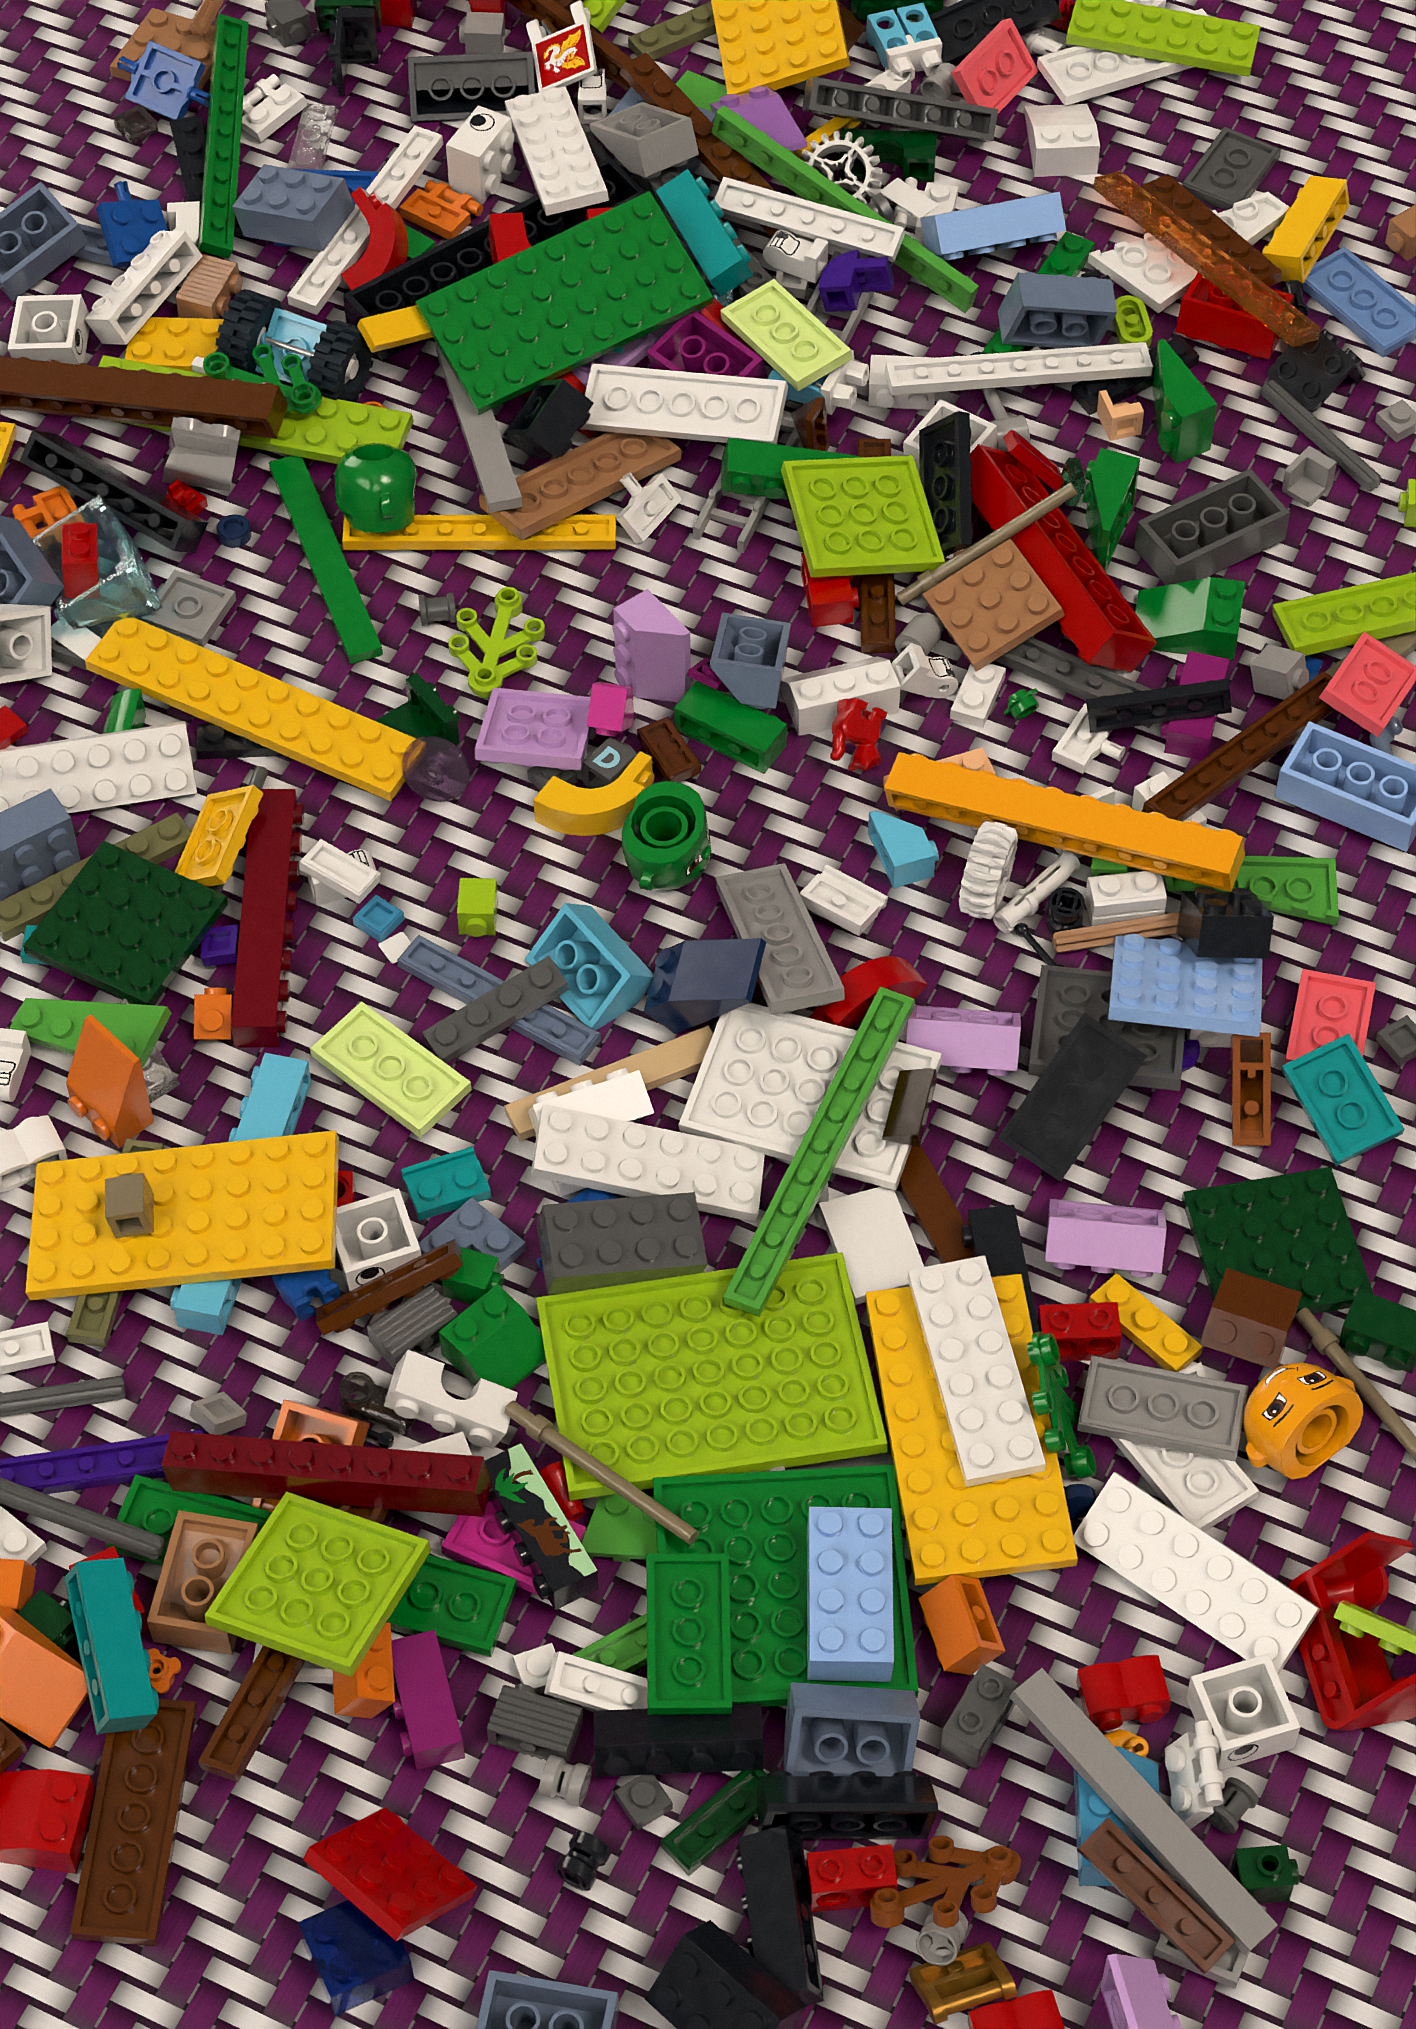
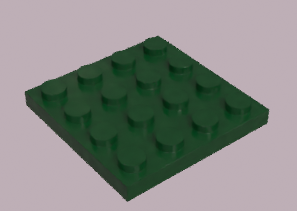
M103 841L24 943L23 948L28 956L130 1003L154 1005L227 907L228 900L227 896Z
M1331 1167L1183 1192L1182 1203L1213 1302L1227 1268L1303 1292L1296 1314L1305 1307L1312 1314L1350 1308L1358 1289L1373 1294Z

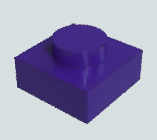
M238 924L210 928L202 939L200 959L204 966L237 963L240 931Z

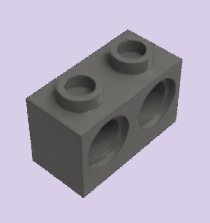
M981 1664L942 1730L940 1751L977 1771L1016 1705L1009 1696L1018 1688L1019 1683Z

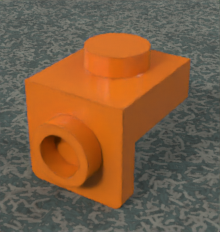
M204 988V994H194L195 1040H233L231 1020L234 996L227 995V988Z

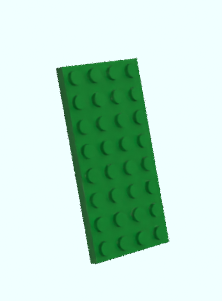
M648 191L417 300L416 308L475 411L480 415L534 389L535 385L541 380H553L712 304L713 295L653 195Z

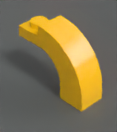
M640 751L618 779L600 788H580L552 776L533 800L535 822L554 831L576 836L600 835L622 828L628 813L635 805L638 794L653 784L652 757Z

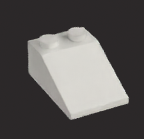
M1087 104L1025 106L1024 113L1034 177L1097 174L1100 143L1097 124Z

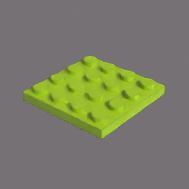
M913 455L783 461L781 473L811 578L923 572L928 569L933 571L945 563Z
M286 1492L205 1613L206 1623L213 1628L352 1677L431 1551L429 1540Z

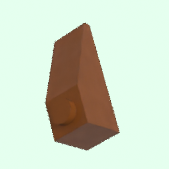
M1260 1032L1259 1037L1232 1034L1230 1042L1232 1146H1271V1033Z

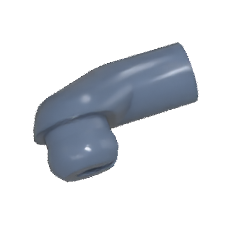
M1392 716L1379 737L1370 733L1371 746L1393 755L1390 743L1395 738V735L1401 734L1403 730L1401 721L1397 717Z

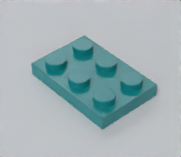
M1349 1033L1282 1065L1281 1071L1335 1166L1403 1134L1404 1127Z

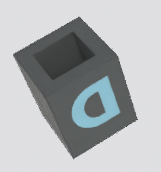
M610 736L583 761L584 784L591 789L611 784L619 778L636 757L637 753L628 744L620 743Z

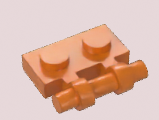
M428 180L424 191L418 188L399 209L402 218L450 240L458 236L471 223L470 213L475 216L481 215L483 205L476 202L475 198L467 193L459 194L453 191L448 184Z
M58 486L32 496L34 507L25 509L23 504H17L12 508V513L15 516L14 519L19 520L44 558L50 555L47 545L55 542L59 550H62V524L86 523L67 489L63 486ZM43 521L46 527L37 530L36 524Z

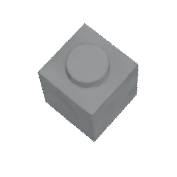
M467 12L465 25L460 24L459 41L465 44L466 54L504 52V13Z
M1268 644L1250 664L1254 692L1285 700L1308 683L1309 671L1306 668L1305 653Z

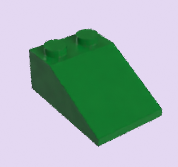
M1161 339L1158 341L1152 386L1158 443L1164 453H1168L1177 464L1211 449L1217 403L1166 340Z
M1101 448L1096 461L1090 460L1088 463L1085 480H1089L1090 483L1086 485L1082 502L1087 503L1086 521L1093 554L1105 572H1107L1135 504L1140 458Z
M1208 577L1139 590L1135 613L1157 642L1151 650L1185 655L1188 654V651L1234 661L1245 581Z

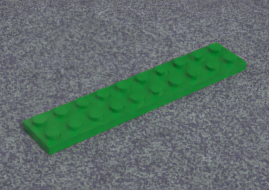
M135 1474L116 1520L162 1536L166 1543L165 1549L159 1559L153 1560L107 1542L106 1546L107 1549L114 1546L120 1555L163 1566L178 1510L258 1523L257 1535L272 1512L205 1493L172 1491L169 1483ZM428 1555L386 1623H391V1630L408 1635L435 1630L438 1643L492 1657L517 1588V1579Z

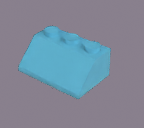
M564 903L525 958L532 966L550 956L570 990L561 994L559 998L583 1024L594 1030H598L636 1006L648 990L654 975L593 907L588 905Z

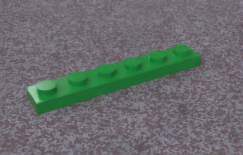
M1065 232L1037 274H1062L1077 277L1088 261L1089 253L1094 252L1095 242ZM999 327L982 352L986 354L1026 351L1029 346L1002 344Z

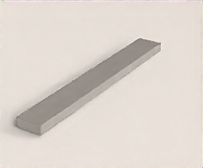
M436 344L437 356L489 513L523 507L522 496L492 409L480 415L477 414L439 346Z
M1043 1668L1012 1692L1009 1698L1196 1903L1235 1940L1234 1944L1245 1956L1278 1926Z

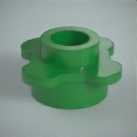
M1034 688L1027 692L1025 689H1021L1011 695L1007 700L1008 708L1004 711L1005 716L1012 714L1015 720H1021L1032 714L1039 707V703L1034 697L1038 690Z

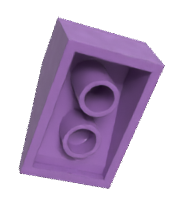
M767 86L753 87L749 89V93L739 96L737 94L724 95L720 97V101L710 104L711 112L716 113L718 109L725 105L790 151L807 147L806 139L780 95Z

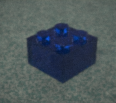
M344 1901L298 1922L302 1942L335 2016L415 1981L412 1962L402 1940L395 1941L351 1901Z

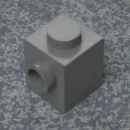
M270 0L265 2L268 32L272 38H277L284 48L312 37L309 13L299 0Z

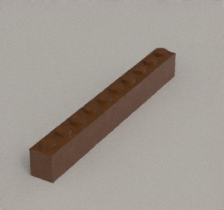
M0 356V409L172 427L173 417H187L206 424L231 426L241 430L240 435L277 439L288 407L279 385L269 382L260 384L244 382L239 379L222 380L213 379L209 376H183L174 372L164 374L145 369L136 371L120 369L115 366L97 367L85 363L69 364L60 363L56 360L40 361L31 360L26 357L11 358Z

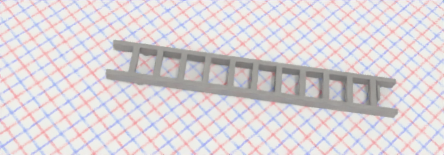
M834 251L830 261L841 255V252ZM818 283L806 309L813 315H815L816 311L848 319L843 331L828 328L848 346L875 292H861L857 310L825 312ZM788 399L785 401V406L795 409L804 405L803 403ZM782 418L779 430L791 433L785 446L797 447L800 437L794 422ZM720 473L713 489L709 491V497L693 526V538L700 540L710 519L743 529L737 540V551L744 553L771 499L764 496L740 495L721 491ZM722 495L754 504L749 518L717 509L716 507Z

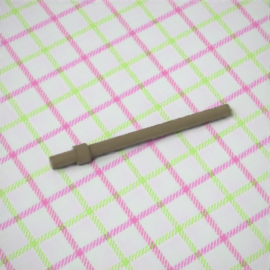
M1072 482L1068 483L933 571L930 569L917 576L918 580L898 592L896 594L902 605H905L925 591H928L961 568L1076 496L1078 491Z
M1307 1307L1301 1309L1295 1318L1313 1338L1311 1341L1313 1346L1321 1355H1327L1346 1379L1354 1382L1356 1391L1416 1461V1436L1338 1345L1340 1340L1332 1330L1324 1328Z
M511 1401L506 1406L504 1413L526 1429V1434L535 1441L547 1443L687 1544L691 1545L697 1539L698 1530L553 1429V1423L541 1414L535 1416L515 1401Z

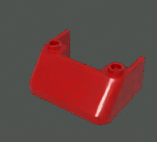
M1368 1531L1293 1579L1288 1585L1290 1589L1321 1609L1298 1646L1321 1719L1330 1729L1351 1731L1416 1717V1673L1410 1677L1404 1676L1393 1681L1383 1650L1378 1646L1379 1638L1367 1632L1363 1638L1339 1629L1342 1621L1333 1618L1339 1603L1343 1600L1368 1611L1381 1605L1386 1599L1389 1590V1581L1384 1567L1414 1549L1412 1541Z

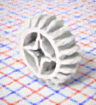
M834 131L833 141H829L826 134L821 135L823 143L821 146L816 141H811L810 145L814 153L807 150L802 152L803 158L808 161L805 163L814 168H819L822 174L833 183L840 185L843 189L852 192L856 191L852 196L860 202L866 204L865 197L871 199L872 196L876 195L870 188H881V181L874 179L883 175L882 168L874 167L880 163L879 156L869 157L874 151L872 145L861 149L864 144L863 137L857 138L855 143H852L851 132L846 133L845 140H840L839 131ZM833 152H847L837 161H830L826 158L822 159ZM856 157L863 163L866 170L863 184L851 173ZM839 169L844 170L846 178L844 180L840 178V181L834 182L833 172L837 170L839 173Z
M985 821L978 829L967 857L961 881L962 885L959 892L961 912L979 919H992L993 915L999 911L1015 861L1018 842L1016 829L996 821L995 823Z

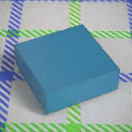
M375 895L353 917V925L381 943L405 920L404 912L380 896Z

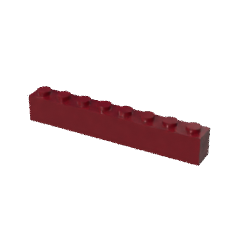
M259 789L263 792V795L258 805V813L251 821L248 831L231 1030L235 1047L279 1048L280 1033H287V1011H282L283 1002H289L290 982L285 980V972L292 971V950H287L288 942H294L295 924L294 920H290V912L297 911V891L292 890L293 883H299V861H295V854H301L302 835L301 832H297V825L304 824V804L297 803L295 789Z
M171 1431L161 1464L172 1491L281 1500L284 1494L289 1492L323 1504L484 1517L492 1483L483 1456Z

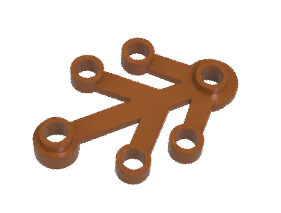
M944 1835L935 1836L930 1839L929 1858L939 1864L954 1862L968 1865L967 1867L960 1869L917 1861V1856L913 1851L908 1849L897 1850L893 1853L896 1876L902 1878L913 1876L929 1879L930 1881L900 1892L893 1888L877 1890L870 1900L871 1921L883 1928L896 1927L904 1921L906 1907L946 1893L944 1899L937 1900L933 1904V1921L940 1927H953L959 1922V1908L969 1884L983 1878V1883L973 1887L971 1890V1907L978 1913L992 1912L997 1906V1893L1000 1885L1010 1884L1016 1879L1021 1869V1858L1017 1852L1005 1846H994L984 1852L954 1847V1841Z

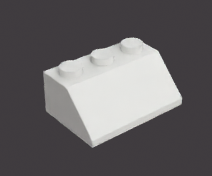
M879 656L782 678L780 690L798 736L831 729L832 723L837 716L838 701L842 699H861L868 703L865 710L872 712V708L878 707L888 712L887 715L899 713L900 684L890 660Z

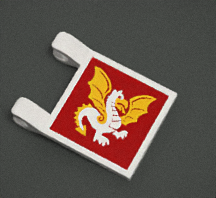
M581 0L570 5L575 24L547 36L546 29L543 26H539L537 19L526 24L532 43L539 92L553 87H564L597 73L589 24L591 14L587 7H583Z

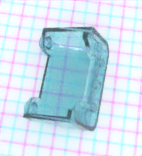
M100 495L32 538L39 551L64 585L62 572V524H72L75 522L97 523L100 582L76 598H65L64 588L61 590V597L55 601L57 608L53 611L64 627L70 625L74 630L112 623L125 618L152 615L163 608L136 543Z

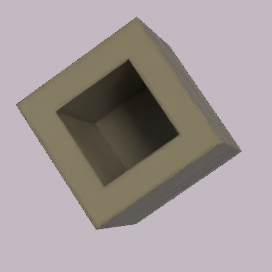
M127 1173L119 1177L105 1179V1218L115 1238L154 1232V1194L144 1173Z

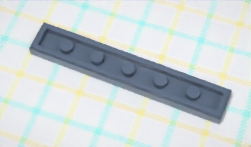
M420 935L413 940L397 959L399 968L467 1005L505 982ZM548 1004L541 1006L508 1026L578 1066L583 1064L601 1041V1033Z

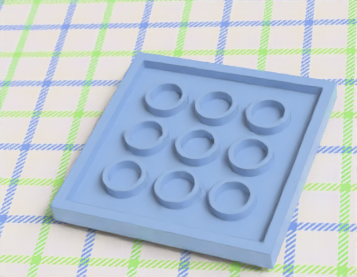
M1138 934L1116 936L1108 1020L1259 1037L1262 1006V959L1196 957L1186 943L1174 938L1157 940L1144 938Z

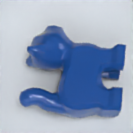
M328 1269L272 1275V1280L282 1300L291 1307L300 1321L316 1314L313 1307L309 1306L311 1299L318 1297L324 1305L341 1294L337 1282L331 1281Z

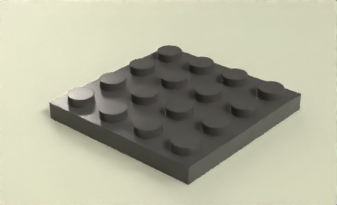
M1041 965L1028 1075H1042L1085 1013L1147 1055V1058L1128 1085L1180 1091L1185 1028L1108 1020L1112 972Z

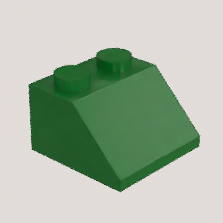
M498 1284L439 1331L442 1355L474 1386L482 1378L512 1390L546 1362L543 1339L525 1309Z

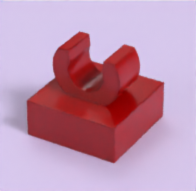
M178 479L167 488L168 494L164 496L195 515H198L208 507L207 498Z

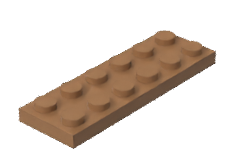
M607 432L567 452L562 457L555 458L516 477L522 496L523 507L489 513L483 494L479 496L480 508L517 538L523 540L624 489L625 487L620 482V479L627 473L631 472L634 478L640 481L681 460V449L666 437Z

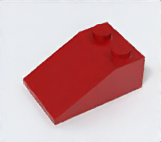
M53 1769L2 1772L0 1774V1862L77 1874L96 1793L91 1775Z

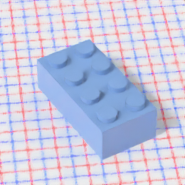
M1060 192L1041 194L920 218L925 248L945 261L964 257V250L968 251V255L995 251V244H998L999 249L1026 245V238H1029L1030 243L1057 239V232L1066 231Z
M1309 721L1280 769L1275 797L1407 852L1416 836V765Z
M809 1507L807 1523V1680L891 1682L894 1664L892 1508Z

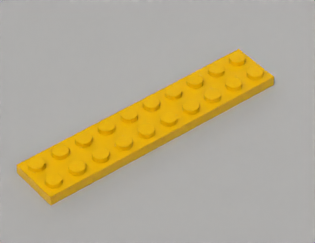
M121 613L85 660L86 669L128 688L141 689L144 695L234 734L243 736L250 741L388 801L394 798L426 752V744L423 741L125 613Z

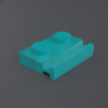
M473 1146L401 1169L403 1182H405L419 1221L458 1209L471 1197L477 1202L491 1198L490 1187L480 1162L477 1160Z

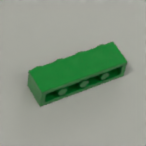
M728 438L721 460V491L740 495L764 496L770 499L789 500L781 473L783 461L861 458V456Z

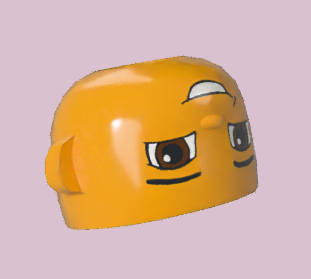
M1303 1362L1285 1364L1268 1373L1254 1388L1244 1410V1433L1248 1440L1246 1452L1250 1463L1256 1468L1268 1464L1275 1471L1292 1480L1307 1477L1350 1443L1360 1427L1363 1417V1403L1358 1393L1355 1392L1354 1382L1344 1377L1334 1376L1320 1366Z

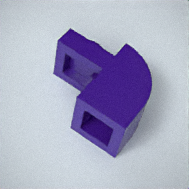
M854 250L835 257L825 266L818 289L825 312L857 310L861 292L893 291L895 281L888 257L861 259L859 250Z

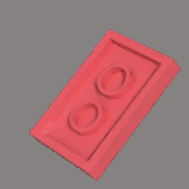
M1009 18L1002 20L951 74L967 104L996 108L999 113L1039 71L1015 24Z
M1363 632L1319 698L1333 709L1338 710L1359 724L1363 729L1379 737L1415 683L1416 666L1366 632Z
M1302 969L1284 1064L1348 1033L1363 1057L1376 983Z

